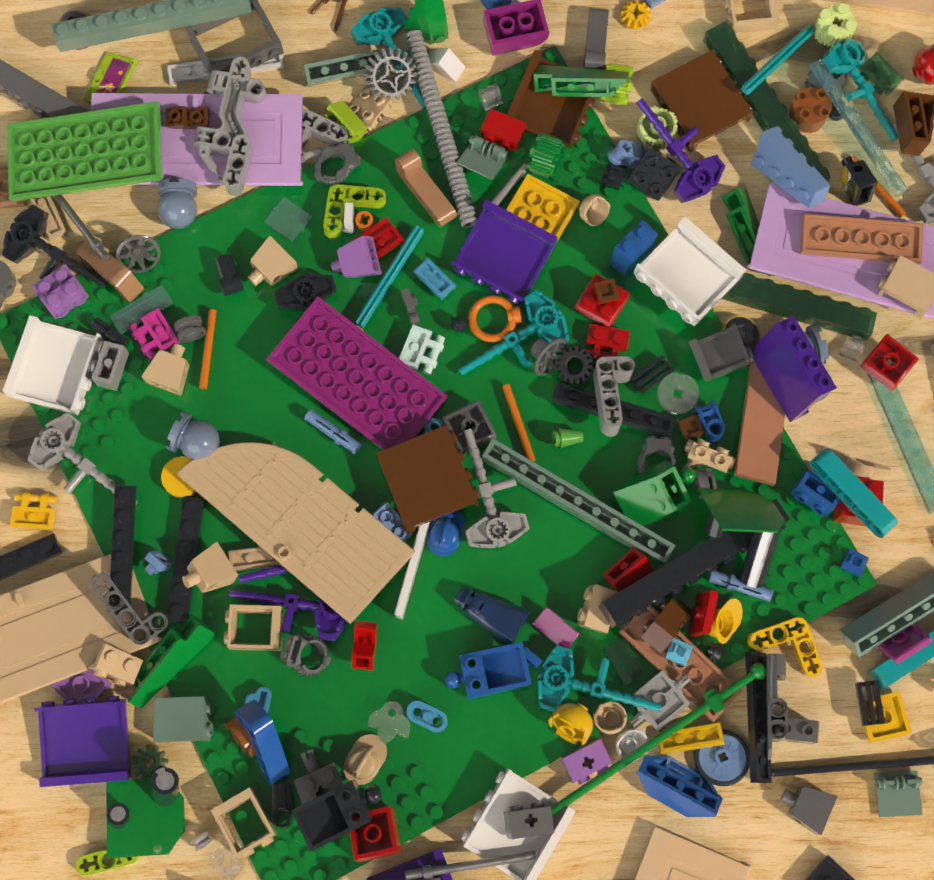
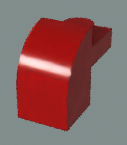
M355 621L352 669L373 671L377 644V623Z

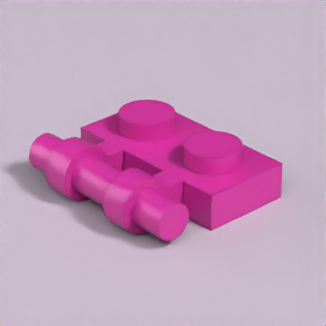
M159 308L141 318L144 326L139 328L134 323L129 327L134 340L139 342L142 347L141 351L144 355L148 356L150 361L156 355L154 352L156 348L159 347L160 350L166 352L174 344L180 343ZM147 333H150L154 339L149 343L145 338Z

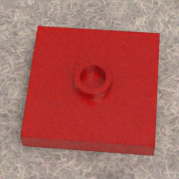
M709 590L697 594L688 635L697 637L710 634L719 594L717 591Z

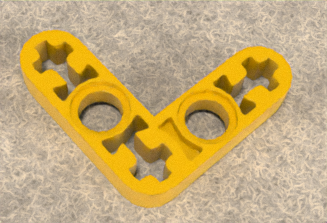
M790 618L754 631L748 636L749 647L757 651L765 650L791 640L803 674L809 677H817L821 674L823 669L809 626L803 618ZM795 622L802 625V627L799 628L800 632H798L797 630H792L788 632L787 628L794 627ZM775 628H780L783 631V637L780 640L773 638L772 633ZM756 636L759 638L767 636L769 639L761 641L760 647L753 643L756 640ZM803 641L809 643L810 649L807 653H802L799 649V645ZM813 654V658L810 657L809 659L812 664H816L814 672L807 670L810 663L808 659L803 660V657Z

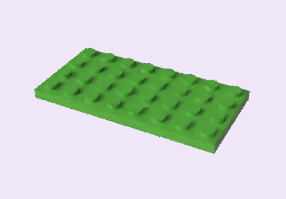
M157 101L7 124L9 200L12 202L163 180L160 104Z

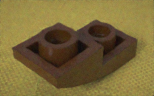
M185 106L166 108V127L170 129L209 128L210 110L207 107L188 109Z

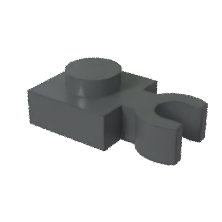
M409 289L402 290L401 298L411 325H420L415 306L418 305L415 295L410 294Z

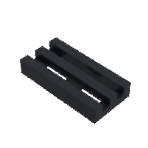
M661 355L632 376L630 381L640 394L644 395L673 374L675 370L673 367H670V363L666 362L665 357ZM659 363H662V365H661L660 367H658V368H657L656 370H654L652 373H650L649 375H647V376H646L645 378H643L641 381H639V382L636 381V380L639 379L641 376H643V375L646 374L648 371H650L652 368H654L655 366H657ZM666 368L667 372L642 389L641 386Z
M878 680L855 683L862 726L885 724ZM870 686H872L878 720H876ZM862 687H865L871 721H867Z

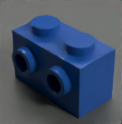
M809 469L800 477L790 493L798 502L805 503L816 514L824 517L834 510L840 500Z

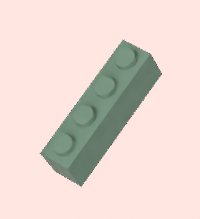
M381 50L304 64L303 69L307 87L364 76V72L369 71L365 68V64H372L368 58L375 59L374 52L376 51L380 55ZM383 63L377 68L376 73L382 71Z

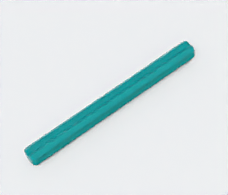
M809 24L743 84L741 91L745 95H749L813 35L815 28Z
M418 225L413 227L356 317L355 324L364 328L422 237L424 233L422 227Z

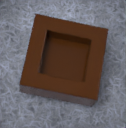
M614 278L594 283L593 287L599 305L619 300Z
M697 414L677 423L685 442L705 434Z

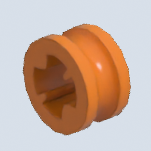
M361 211L356 215L355 222L359 230L366 231L373 226L374 222L371 213ZM362 218L367 220V225L360 224Z

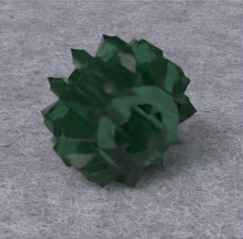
M146 745L145 752L138 748L139 755L132 756L135 762L131 764V768L137 769L134 772V776L137 777L142 774L141 781L143 782L147 776L151 782L153 774L158 769L166 767L164 765L168 763V758H163L165 756L164 750L157 753L159 749L157 745H155L153 750H150V745ZM153 760L154 765L146 767V762Z

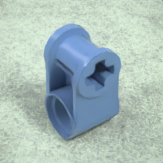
M627 140L619 141L617 147L610 149L607 153L608 159L614 165L635 168L644 155L640 142Z

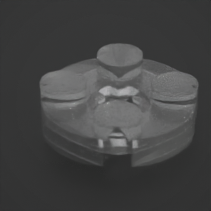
M672 373L661 381L657 390V399L661 407L670 414H684L695 406L699 389L694 379L690 376ZM673 390H681L683 392L681 394L682 398L674 397Z

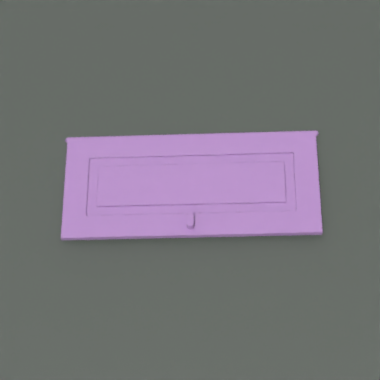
M92 93L91 111L155 101L160 104L163 180L169 179V182H179V178L193 181L196 185H224L217 180L216 174L211 172L201 158L199 149L193 146V142L197 141L195 136L199 134L196 131L197 129H170L166 127V108L185 106L188 109L207 107L210 110L209 128H220L222 121L219 111L222 97L212 94ZM266 94L265 100L261 103L245 101L240 120L253 148L245 185H303L301 181L302 94ZM222 140L219 142V145H225L228 141ZM210 152L209 155L218 166L219 173L224 175L229 156ZM238 162L233 167L239 168L243 163ZM160 181L132 185H158Z
M769 183L750 264H747V268L909 313H915L916 310L886 293L882 296L877 295L881 289L878 285L883 276H888L889 272L886 270L891 262L800 255L803 214L917 222L825 198L823 202L807 208L777 184ZM923 224L922 263L918 265L934 273V227ZM934 299L928 311L923 315L924 317L934 319Z

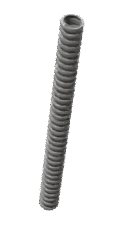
M412 30L405 35V40H407L406 43L410 56L413 59V64L416 65L415 72L420 83L419 86L426 109L428 110L431 126L433 127V132H435L434 136L438 143L439 153L442 154L441 159L443 160V165H445L444 169L450 182L449 186L455 199L454 202L457 204L456 209L460 216L459 219L462 221L461 226L472 227L478 220L476 217L477 213L474 212L475 207L471 200L472 197L469 195L470 190L468 189V184H466L467 180L464 178L463 168L461 165L456 164L460 157L457 156L458 151L456 150V145H454L455 141L449 128L450 125L446 112H444L445 108L441 101L438 85H436L437 82L430 59L428 58L425 42H423L422 32L420 30Z

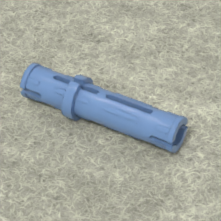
M312 409L306 414L304 420L335 440V444L342 445L353 454L358 452L362 444L349 436L346 430L339 429ZM318 421H320L321 423H323L324 425H326V426H327L328 428H330L331 430H328L327 428H325L324 426H322L320 423H318ZM335 433L346 439L348 442H345L343 439L335 435Z
M714 571L708 579L709 583L726 587V590L731 591L732 589L770 602L773 595V589L746 586L733 574L727 575Z

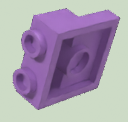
M66 264L31 286L55 320L66 316L69 310L75 306L82 305L89 297Z

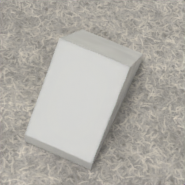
M432 48L428 54L433 71L456 83L465 70V66L449 48Z

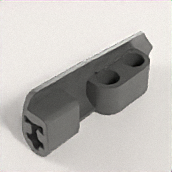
M778 653L766 655L768 759H771L772 742H781L788 734V706L785 700L778 698L777 681H784L786 679V655ZM773 705H780L783 712L775 714L773 712ZM779 726L783 730V735H774L772 728Z

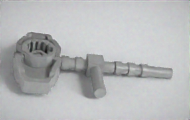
M894 124L892 127L898 135L897 126ZM921 154L920 156L911 155L913 162L919 168L917 173L921 180H927L928 185L932 187L933 191L920 206L917 213L924 224L934 223V164L931 165L930 162L926 164Z
M65 413L61 417H57L47 423L46 429H42L39 437H35L27 461L40 471H43L64 459V455L66 458L71 459L75 465H78L79 470L63 489L71 493L87 474L88 476H93L97 482L102 483L106 489L111 490L114 494L115 486L120 485L115 484L111 478L106 477L103 472L97 470L92 462L87 458L83 459L80 454L75 453L70 448L76 442L81 426L80 421L69 413Z
M472 429L465 430L464 434L469 447V454L472 457V465L475 468V475L479 481L477 487L480 497L484 498L483 502L486 505L487 515H489V517H484L465 531L469 547L495 548L497 546L499 548L506 546L507 543L510 544L530 529L526 514L500 512L497 514V509L494 506L495 502L491 495L495 491L516 486L515 478H510L493 484L487 482L485 468L483 469V461L480 458V451L477 448Z

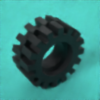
M571 346L567 350L564 349L563 353L558 355L559 360H556V370L564 381L579 385V383H585L587 379L591 378V374H594V359L585 349ZM573 358H580L583 362V368L578 373H571L568 369L569 361Z

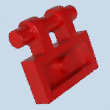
M590 324L586 345L593 346L594 350L586 349V351L593 357V361H597L601 357L622 356L618 355V351H627L630 331ZM600 348L610 349L612 353L600 352Z

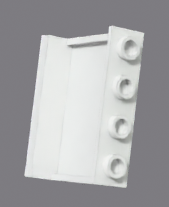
M684 217L679 222L677 228L641 264L638 263L633 273L641 283H645L650 287L653 294L664 299L670 309L676 310L681 314L682 319L686 323H691L695 326L741 279L746 269L689 219Z
M30 315L3 392L11 398L78 416L80 410H83L85 406L84 397L86 391H89L91 388L92 372L94 367H96L99 350L103 346L104 339L98 333L96 336L41 322L38 317Z
M510 769L501 770L495 780L497 783L493 791L490 789L484 798L486 802L482 810L478 809L474 814L472 820L475 822L472 827L464 831L461 840H463L461 845L483 859L535 851V860L495 867L516 880H536L576 811L567 806L555 815H552L554 833L507 839L503 812L510 811V806L522 805L523 809L531 808L530 804L543 802L544 806H553L558 801L516 775ZM532 817L525 819V823L532 821Z

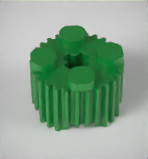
M539 132L536 139L537 145H532L529 157H532V159L529 160L526 170L547 178L550 176L555 177L559 169L558 165L561 156L564 155L566 144L562 143L561 139Z

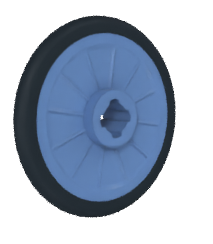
M722 729L725 745L695 749L694 763L697 771L705 780L713 785L725 787L734 785L742 780L749 769L750 762L749 749L744 740L736 733ZM723 753L726 761L720 762L719 754Z

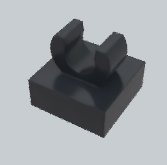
M607 164L600 185L619 190L626 170Z

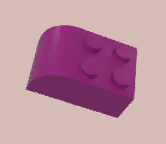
M541 0L525 1L487 9L483 12V23L492 56L532 48L540 45L549 37V29Z

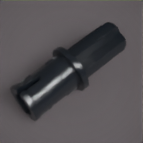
M96 318L92 322L91 327L103 335L106 341L109 340L112 343L123 345L125 348L128 346L125 343L129 344L130 340L116 331V327L109 326L100 318Z

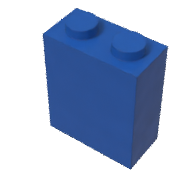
M642 220L614 247L610 265L625 278L638 263L652 252L658 233Z

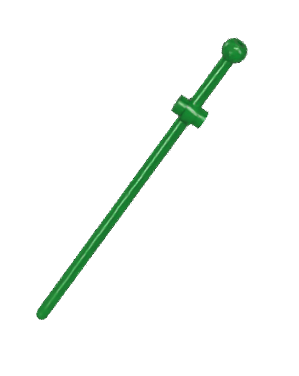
M754 663L749 673L721 692L716 693L714 689L706 692L703 695L706 700L703 704L551 806L552 815L563 810L708 710L712 709L715 714L726 707L722 702L724 699L752 680L763 679L766 676V668L762 663Z

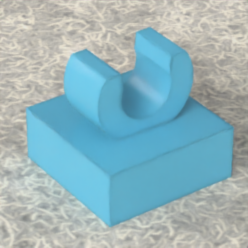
M674 638L670 643L665 659L685 667L693 646Z

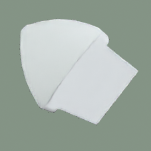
M345 203L342 231L351 234L354 232L353 203Z

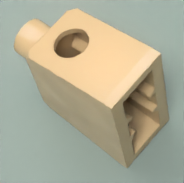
M269 236L250 260L255 271L248 276V279L254 286L263 279L270 286H273L298 270L296 261Z
M174 344L170 353L159 350L142 375L145 383L181 396L189 369L187 360L181 358L185 348Z
M216 542L190 562L187 567L189 574L183 576L182 580L187 588L197 584L200 591L204 593L234 583L238 574L218 542Z

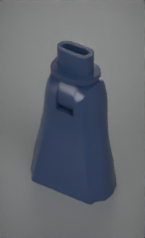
M462 587L454 599V602L460 605V609L464 610L472 620L483 626L506 645L515 642L520 629H522L531 612L485 593L474 592L473 590L469 592Z

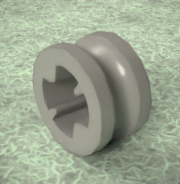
M208 831L191 841L192 844L196 845V851H199L213 841L212 838L208 837Z

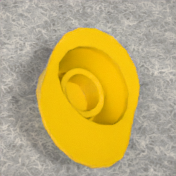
M735 598L729 599L722 608L715 609L709 635L717 638L722 644L729 640L741 623L743 610L739 600Z

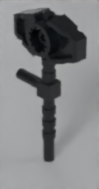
M33 204L14 218L15 223L11 224L10 231H6L2 251L4 257L18 264L36 251L37 247L51 257L39 279L42 280L52 273L58 262H63L69 268L74 269L79 274H83L85 278L91 279L103 288L109 285L108 281L93 272L92 269L86 268L84 264L78 263L76 259L67 256L68 253L62 249L46 243L45 240L40 238L45 236L48 219L47 212Z
M307 274V277L300 276L297 280L291 279L278 289L274 295L279 309L304 311V308L307 310L317 297L326 301L337 292L332 275Z

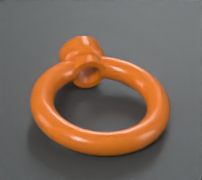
M496 295L485 296L477 300L471 307L468 315V323L472 333L480 340L486 342L504 340L505 336L513 332L516 323L522 322L519 306L513 307L507 299ZM496 303L503 306L507 311L508 324L500 333H484L477 325V313L486 304Z

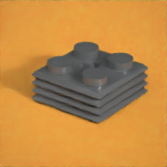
M479 400L442 417L443 423L447 425L448 430L454 431L457 442H454L456 450L461 449L463 454L469 452L464 434L467 424L474 426L473 435L477 448L491 442L492 439H496V432Z

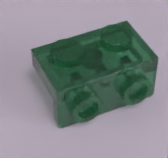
M878 52L864 65L861 64L858 67L861 71L860 75L864 77L865 81L871 80L875 84L873 88L880 96L883 93L888 96L905 80Z

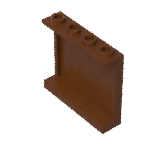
M534 50L507 115L527 123L526 133L538 136L539 132L561 139L567 148L572 149L574 143L578 144L582 133L579 130L581 126L585 127L588 119L586 113L588 109L592 110L595 98L552 96V91L535 92L533 74L537 66L562 65L541 58L542 52Z
M713 50L653 80L650 91L663 110L667 109V112H674V116L678 120L677 133L680 138L693 126L698 129L699 132L685 144L689 152L696 150L699 143L743 120L749 122L753 114L752 106L749 102L745 101L741 89L738 86L736 87L730 72L725 70L721 58L718 55L716 56Z
M447 425L376 453L408 534L416 531L415 527L472 504L479 505L477 499L480 498L476 486L471 487L469 480L473 478L469 468H464L461 461H464L465 458L461 449L456 450L454 442H457L453 430H448Z

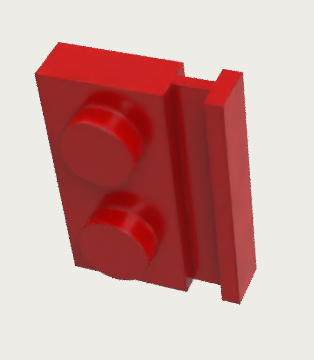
M387 217L354 238L355 240L361 236L373 237L378 259L404 242L402 236Z

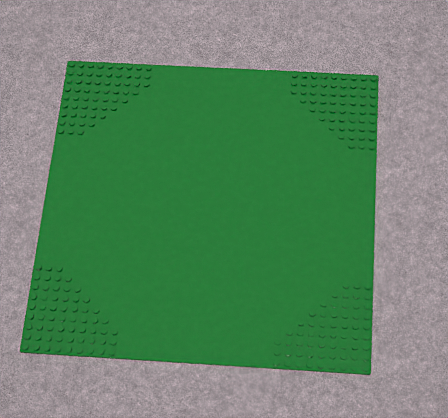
M552 46L542 51L541 58L568 67L557 47ZM531 57L441 100L445 108L444 112H446V117L448 118L453 140L455 141L454 145H456V150L458 151L457 156L461 157L467 149L471 136L475 137L477 135L482 138L481 127L490 109L505 115L508 114ZM426 108L352 143L355 154L358 153L361 157V165L350 171L349 176L343 182H339V185L380 188L386 193V204L381 208L354 207V232L352 234L342 231L341 235L337 238H328L324 234L323 224L328 191L333 184L327 185L322 183V181H317L314 177L316 172L314 170L315 162L301 168L302 186H263L195 219L185 228L175 229L154 239L160 247V259L152 269L142 273H132L144 287V290L130 303L110 283L106 288H103L91 279L85 278L82 274L76 277V279L89 297L82 305L75 306L62 318L55 320L39 296L0 314V341L11 364L15 358L30 315L38 317L41 322L94 336L100 333L94 330L91 325L96 318H100L109 326L116 327V331L130 340L129 344L125 343L128 345L126 349L129 355L117 391L99 387L92 380L91 388L89 391H86L84 397L85 406L83 410H80L78 416L70 414L81 423L76 442L70 448L75 453L80 454L83 459L87 458L96 466L97 470L103 472L106 477L111 478L115 484L137 487L136 500L138 503L136 504L133 570L149 613L160 611L167 617L183 498L174 497L166 491L162 485L161 474L167 462L173 458L185 456L181 449L173 452L166 448V445L171 443L170 440H167L175 420L180 422L182 419L180 413L183 411L192 414V421L203 420L212 424L219 434V447L243 442L270 445L274 442L278 447L292 451L323 473L319 479L322 483L326 478H329L359 504L355 509L356 512L359 513L364 508L372 514L383 503L388 502L401 518L376 454L383 450L266 360L306 311V308H304V311L282 310L278 307L274 293L293 278L297 280L300 276L307 277V274L332 275L337 292L325 302L355 324L356 317L403 245L401 243L378 259L382 273L380 275L347 278L343 276L342 271L334 273L331 263L339 260L338 249L354 241L355 237L364 232L356 227L355 222L356 215L361 211L371 213L374 222L373 226L387 217L402 236L404 242L415 225L424 229L422 237L362 329L399 358L412 328L401 298V291L409 289L410 294L415 295L418 303L415 309L420 320V325L417 326L432 331L430 339L436 341L438 335L445 337L443 351L439 353L436 360V368L432 370L431 375L423 373L425 365L421 363L418 370H415L448 396L431 419L438 418L443 422V416L479 400L496 432L495 440L526 457L502 386L510 384L536 460L534 463L623 514L612 491L639 476L636 464H638V456L642 452V445L645 443V439L648 436H655L656 439H661V436L621 424L617 435L609 437L601 432L599 417L551 402L557 381L595 393L593 374H591L589 380L587 379L585 383H579V385L564 381L558 375L559 372L556 368L547 375L538 376L534 372L536 358L530 353L534 343L541 339L537 336L536 331L534 334L527 336L526 339L520 340L521 348L532 363L529 367L524 368L514 350L507 348L498 356H494L493 359L487 360L483 365L477 366L463 376L458 368L475 359L476 356L483 354L484 351L490 350L494 345L504 341L486 342L480 340L472 333L468 323V315L473 304L480 298L489 295L501 296L505 299L508 296L503 293L498 295L489 290L490 286L484 283L481 286L471 280L472 277L468 274L462 276L454 271L455 268L451 262L456 260L474 226H461L462 221H460V216L456 209L457 204L454 202L455 199L449 186L450 182L444 169L445 165L442 163V154L439 153L438 143L434 136L435 132H433ZM588 109L585 127L581 126L579 132H582L578 144L574 143L572 149L565 148L555 177L550 176L547 178L527 170L498 205L505 210L507 209L527 174L580 201L578 208L556 243L529 294L538 290L554 301L556 307L561 310L562 316L565 317L569 335L567 349L571 346H577L585 350H594L593 346L586 345L590 324H600L575 311V306L594 274H598L607 280L614 278L617 286L630 293L626 303L611 328L630 331L627 351H618V355L630 357L634 361L635 367L632 376L661 355L665 357L666 362L670 363V367H673L675 370L673 374L644 395L640 394L630 380L624 383H617L620 401L676 418L669 440H671V445L674 447L675 467L679 474L691 459L686 456L687 452L684 451L687 442L684 441L677 423L695 415L694 406L701 407L714 400L725 424V431L721 439L717 442H709L702 435L692 440L698 441L699 438L709 442V447L717 449L718 446L729 450L728 454L736 458L749 368L745 366L705 382L689 341L694 339L698 341L721 331L723 325L713 308L693 326L691 323H686L682 319L681 314L676 310L670 309L664 299L653 294L647 284L641 283L633 273L635 268L624 278L610 265L614 247L642 220L658 233L652 252L669 235L643 191L627 181L628 176L631 174L628 166L615 165L626 170L619 190L600 185L606 165H614L608 159L607 153L616 146L594 109ZM526 133L517 152L505 150L508 152V158L493 180L461 166L465 174L464 178L467 180L466 184H468V189L470 190L469 195L472 197L471 200L473 201L474 212L477 213V218H479L483 210L482 206L485 200L491 202L523 163L528 165L529 160L532 159V157H529L532 145H537V136ZM411 148L417 152L422 161V168L457 213L456 218L442 227L435 223L397 173L395 159ZM336 156L335 158L327 159L321 166V173L323 176H336V172L344 167L345 162ZM336 193L335 201H338L340 193ZM356 193L352 196V198L356 200H359L363 197L359 193ZM591 194L602 196L610 204L607 218L597 226H590L583 221L579 212L582 201ZM333 208L330 210V213L337 215L340 213V209ZM362 218V219H361V223H360V224H362V223H363V225H367V224H368V222H367V220H366L365 218ZM333 224L330 230H334L335 226ZM271 236L296 261L298 270L273 286H270L264 279L254 286L248 279V276L255 271L250 260L267 238ZM154 248L148 251V253L156 257L157 250ZM223 254H231L244 291L224 297L215 259ZM130 257L127 259L120 260L125 266H127ZM146 258L143 259L145 267L149 266L153 262L152 260H148ZM427 258L456 284V287L443 300H440L413 273ZM135 261L131 268L141 269L138 261ZM509 301L513 307L519 306L522 322L516 323L513 330L516 334L518 333L517 331L523 330L529 325L525 302L524 304L520 302L515 304ZM490 303L480 308L476 316V322L484 333L497 334L506 328L508 314L503 306ZM159 308L178 338V332L174 328L175 322L187 316L199 315L202 319L201 325L206 330L208 310H216L207 389L199 388L205 335L195 341L180 342L178 344L185 348L181 358L186 359L189 364L183 393L179 396L145 383L142 375L151 361L141 351L142 347L139 342L134 340L132 331L129 328L130 325L136 323L139 328L144 326L141 318ZM459 315L468 327L464 330V334L461 332L456 333L450 326V323H452L451 317L455 318ZM150 333L145 335L148 343L154 340ZM159 347L154 350L155 354L160 350ZM427 347L423 356L429 358L432 349ZM600 348V352L612 353L610 349ZM573 358L569 361L568 369L571 373H578L582 370L583 362L580 358ZM659 363L657 366L652 368L650 371H648L646 374L641 376L636 381H641L647 375H649L658 367H660L662 363ZM666 368L641 386L642 389L667 372ZM30 403L42 429H46L47 423L66 413ZM312 409L339 429L346 430L349 436L362 444L358 452L353 454L342 445L335 444V440L321 432L308 421H305L304 418L308 411ZM318 421V423H320L322 426H324L328 430H331L326 425ZM467 424L465 430L472 429L473 431L474 426ZM433 425V426L431 427V430L437 429L438 426H437V425ZM784 427L776 484L774 486L734 476L736 459L732 469L728 468L727 473L711 467L717 489L753 491L769 501L777 499L790 518L785 524L786 528L780 533L763 586L773 589L770 602L732 589L729 591L726 590V587L709 583L710 574L707 575L706 572L700 575L701 579L691 586L689 583L683 585L684 590L675 595L692 610H694L697 594L709 590L719 593L715 609L722 608L729 599L733 598L741 603L743 610L741 623L726 643H720L725 648L718 662L713 659L710 660L711 656L707 654L712 643L717 645V638L709 634L697 637L688 635L692 616L680 630L720 670L744 658L745 652L757 651L751 649L748 645V636L752 632L794 617L803 618L808 623L876 585V581L866 565L860 577L840 569L847 550L850 548L857 551L842 524L833 522V511L826 517L818 515L811 507L805 503L798 502L790 494L800 477L808 470V467ZM424 428L416 437L425 434ZM557 428L582 430L583 442L563 448L554 447L552 444V431L557 430ZM709 428L713 434L719 433L717 428ZM335 433V435L343 439L345 442H348L346 439ZM490 442L478 447L480 458H482ZM467 452L463 454L465 460L461 462L464 468H469L473 478L469 480L471 487L476 486L478 490L479 481L475 475V468L472 465V457ZM657 453L647 456L645 458V471L665 461L666 458ZM63 455L64 459L59 461V464L69 482L79 468L71 459ZM483 462L482 465L483 469L485 468L487 482L493 484L510 479ZM705 465L703 468L696 466L694 470L699 469L700 471L704 470V468L710 466ZM86 474L74 488L73 493L103 555L106 556L111 554L114 494L111 490L106 489L102 483L97 482L93 476ZM516 482V486L495 491L491 496L494 499L497 514L500 512L526 514L530 528L528 531L510 544L507 543L506 546L499 548L498 546L495 548L469 547L465 531L484 517H489L486 512V505L483 502L484 498L480 497L477 499L478 506L472 504L458 510L463 515L465 521L459 547L451 555L438 556L429 549L426 537L404 618H396L394 613L409 560L351 624L347 623L335 641L322 639L327 645L328 656L331 657L329 666H325L321 673L314 676L300 675L292 667L285 666V662L280 659L281 652L285 646L284 642L288 635H314L319 638L315 611H310L309 609L302 610L298 608V611H294L289 634L282 633L281 651L229 650L227 644H224V633L228 631L225 614L226 610H229L230 605L275 606L269 603L262 604L260 602L230 598L229 593L231 589L247 592L254 591L260 594L267 593L268 595L274 594L280 597H286V594L299 595L300 600L307 599L308 601L314 600L319 602L318 596L290 572L286 574L281 573L265 579L240 583L239 575L259 570L256 569L237 572L238 576L234 583L203 593L197 584L194 585L190 615H195L211 628L216 635L166 686L172 698L202 696L211 698V702L214 704V712L211 715V723L214 729L213 736L210 742L194 741V744L221 800L224 803L249 787L252 788L277 833L273 837L274 841L265 847H262L260 844L254 848L255 853L249 856L260 880H337L372 860L364 862L354 860L350 832L310 852L295 818L293 824L287 829H280L272 823V785L264 777L256 754L252 758L248 755L249 753L246 754L230 735L232 731L230 729L227 730L224 726L227 721L235 716V710L245 705V698L248 694L255 693L259 687H267L271 690L272 699L268 714L274 723L291 772L273 785H292V810L303 805L294 784V780L305 776L307 773L300 756L301 753L305 752L310 760L307 751L313 749L318 764L322 768L335 763L345 784L349 780L344 773L343 764L355 742L364 735L374 734L379 736L387 747L386 759L372 781L358 785L362 795L369 786H377L381 790L382 797L378 803L366 804L369 810L388 806L395 809L400 843L403 844L484 800L490 789L493 791L497 783L495 780L501 770L510 769L516 775L524 778L583 746L580 741L577 744H572L555 733L557 728L554 725L550 727L548 721L554 712L540 709L538 695L539 673L543 669L542 665L557 646L533 625L546 607L551 609L579 633L577 639L568 648L572 649L573 679L575 678L582 682L586 681L593 685V682H596L601 660L605 658L610 660L604 683L606 685L605 688L633 695L659 673L648 660L618 633L623 627L620 628L617 625L612 628L610 626L608 633H599L578 626L579 620L577 617L579 610L584 606L585 600L583 596L586 588H589V585L596 584L611 589L602 575L622 558L630 548ZM693 482L690 484L683 483L691 499L690 503L672 513L640 524L676 545L665 564L711 537L704 532L709 508L703 498H698L697 493L699 492L695 490ZM198 492L190 496L194 498H203ZM205 499L198 555L216 542H218L227 558L228 551L260 547ZM419 526L415 527L416 531L413 532L414 534L405 541L412 549ZM159 550L173 564L169 570L149 575L145 568L150 563L144 558L149 552ZM741 552L734 555L735 559L726 565L721 562L717 565L718 569L716 571L727 575L733 574L736 578H739L747 552L741 554ZM648 559L654 570L661 567ZM461 587L469 592L473 590L474 592L485 593L531 611L513 644L523 642L524 649L527 647L542 660V663L536 670L532 666L528 668L532 685L471 700L468 699L465 682H462L455 689L449 688L446 685L445 677L449 672L455 671L463 674L459 655L506 645L483 626L472 620L464 610L460 609L461 606L454 602ZM670 593L665 596V599L671 600L674 596ZM662 603L656 607L654 604H652V606L661 613L662 610L659 607L662 605ZM276 605V606H281V607L283 608V619H284V615H285V611H286L285 608H284V606H282V605ZM238 613L236 643L270 644L272 614ZM158 615L152 618L154 626L158 627L162 624V616ZM355 621L377 623V644L373 671L351 668ZM168 622L167 627L157 635L163 639L172 627L180 631L184 624ZM795 622V626L787 628L788 632L796 630L802 625ZM775 628L772 633L773 638L777 640L783 637V631L780 628ZM756 636V640L753 643L760 647L761 641L769 639L767 636L763 638ZM159 643L148 646L151 653ZM307 643L301 651V664H304L306 668H312L317 663L321 664L323 656L319 655V650L314 644ZM470 660L468 666L471 668L475 667L476 661ZM474 681L472 684L474 689H478L481 686L478 681ZM570 687V693L563 704L579 703L584 705L588 709L587 712L593 721V730L585 743L587 744L605 734L596 727L593 714L600 704L613 700L607 697H603V699L590 696L589 692L585 693ZM413 701H421L442 711L447 716V727L442 732L435 733L410 721L407 716L408 705ZM613 701L619 703L625 709L627 721L639 713L637 707L632 704ZM416 708L413 712L415 716H420L422 713L419 708ZM434 718L433 724L438 726L441 724V720ZM321 787L318 796L329 792L328 789ZM251 799L228 812L244 846L268 833ZM285 812L279 814L277 818L278 823H286L288 815Z

